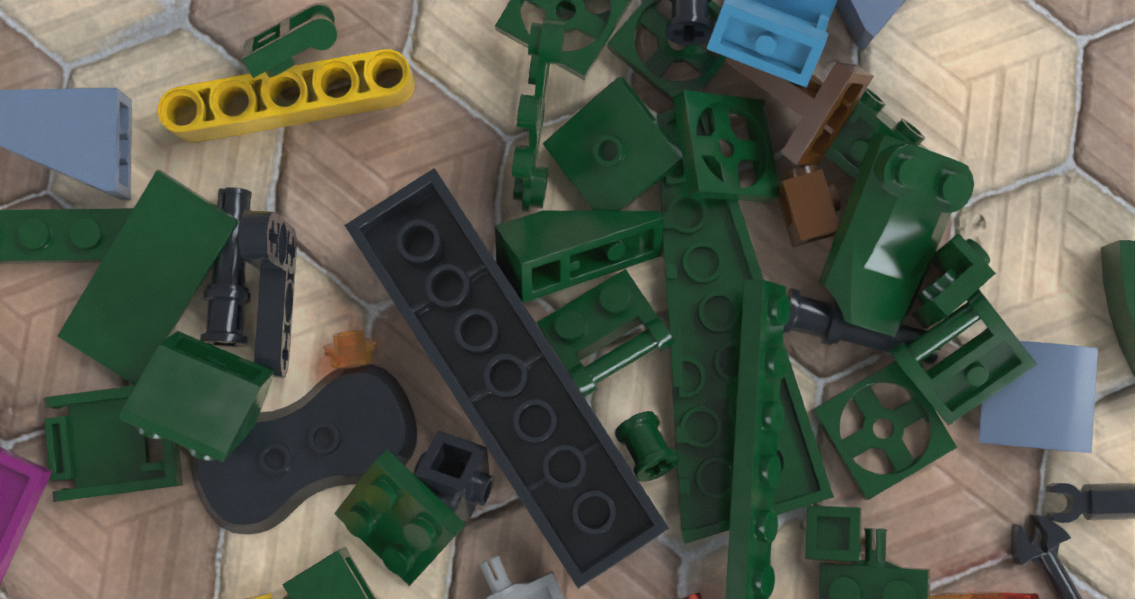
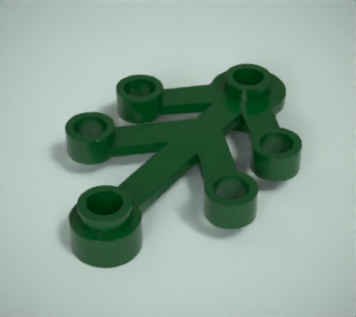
M543 18L542 24L534 22L531 24L528 55L531 56L528 84L535 85L534 96L521 94L517 115V127L523 128L525 132H529V146L515 145L512 164V177H515L513 200L522 201V211L530 212L531 207L540 209L544 207L549 168L538 167L537 160L544 121V101L550 64L560 65L566 21Z

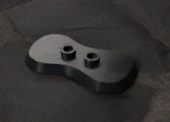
M364 363L342 366L326 375L298 401L281 409L260 412L255 427L224 462L203 460L191 455V471L194 486L205 510L221 528L238 534H256L268 531L283 522L299 505L314 494L335 486L356 485L372 463L387 449L405 466L412 457L417 445L416 419L402 386L387 370L376 365Z

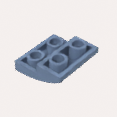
M1020 341L1037 365L982 402L979 443L1092 453L1098 348Z

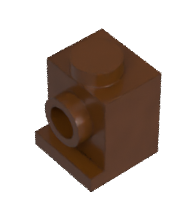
M803 165L785 173L787 180H783L778 185L780 192L778 202L792 247L835 236L842 218L838 219L836 214L837 211L841 210V202L834 182H826L823 169L817 171L816 165Z

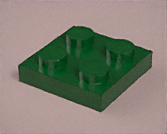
M388 449L372 463L334 513L345 524V527L352 535L360 538L383 560L388 570L398 575L409 586L466 525Z

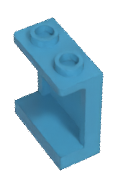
M725 0L706 49L807 87L829 35L826 32L827 25L838 0Z

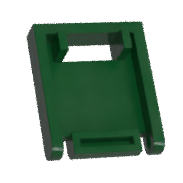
M136 385L44 397L45 408L60 409L68 406L69 416L44 418L49 470L52 471L50 481L75 479L76 488H63L53 491V502L183 486L179 444L165 438L161 439L163 461L150 463L147 437L137 432L134 425L119 420L122 408Z

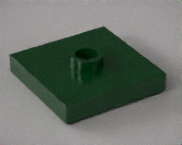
M617 77L542 143L593 211H624L683 162L682 153L623 77Z

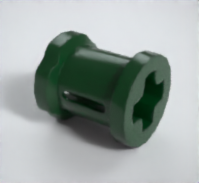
M652 411L633 415L623 421L614 433L618 442L626 445L635 463L633 472L638 481L641 482L655 480L666 475L676 467L680 460L676 451L667 447L658 430L660 421Z

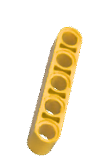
M382 49L293 65L288 70L271 78L268 77L266 72L255 78L249 73L177 86L169 89L161 96L157 105V114L160 122L180 140L188 143H199L397 107L405 104L412 97L415 90V79L407 59L401 53L392 49ZM397 69L403 73L400 83L395 87L382 88L377 85L380 74L385 70ZM347 78L351 80V88L344 96L333 98L327 95L328 87L335 79ZM288 87L300 89V96L293 105L288 107L277 105L278 96L284 89ZM238 96H247L249 98L248 107L242 114L228 116L227 107L234 98ZM196 105L197 115L190 124L178 126L177 116L179 112L186 106Z

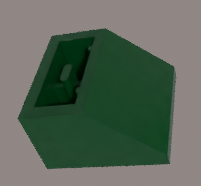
M176 331L157 347L122 408L119 420L134 425L136 431L146 437L153 439L165 438L186 447V450L194 457L224 462L255 427L275 371Z

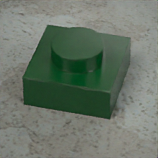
M808 505L805 559L861 562L862 509L859 507Z

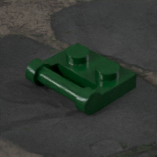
M324 3L311 4L246 40L242 61L252 77L255 78L266 72L269 78L281 74L296 63L294 55L309 47L321 51L331 48L337 40V30L334 24L335 17L332 9Z
M626 269L537 322L584 398L597 390L596 384L652 350L658 348L661 352L674 344L668 329L656 315ZM642 324L645 331L584 367L580 362Z
M980 289L967 299L968 302L914 341L908 345L902 342L890 350L899 366L948 426L1037 365ZM979 320H982L988 327L929 370H926L920 363Z

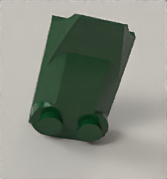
M873 132L818 282L825 285L834 296L841 308L845 322L896 337L916 300L951 213L963 208L972 196L974 180L968 165L917 145Z

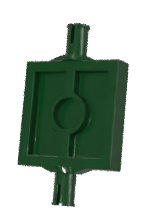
M864 528L865 559L861 560V562L851 564L820 563L819 599H930V569L902 567L891 561H886L887 529ZM875 531H876V548H875Z

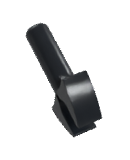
M1031 514L1033 522L1042 535L1041 548H1038L1029 543L1028 536L1021 525L1013 524L1011 530V553L1014 563L1021 566L1028 561L1037 563L1058 599H1082L1058 557L1060 543L1071 539L1067 531L1045 517Z

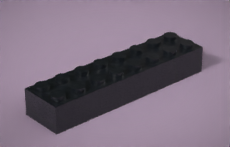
M435 168L344 225L578 589L670 529Z

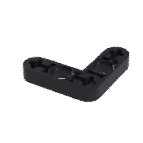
M244 210L239 227L240 256L244 261L260 270L254 363L275 371L274 378H284L288 372L297 257L296 231L273 211Z

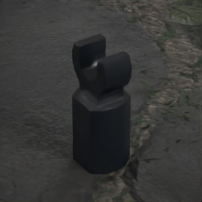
M1051 483L1046 486V492L1062 493L1067 499L1065 510L1059 513H1047V519L1051 521L1070 523L1077 520L1081 514L1087 520L1135 519V483L1085 484L1081 490L1068 483Z

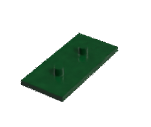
M156 170L57 337L133 385H136L159 344L170 337L240 221L161 170Z

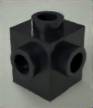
M440 430L437 431L427 452L421 454L414 469V475L460 519L469 522L477 505L484 506L494 485V476L489 473L487 447Z

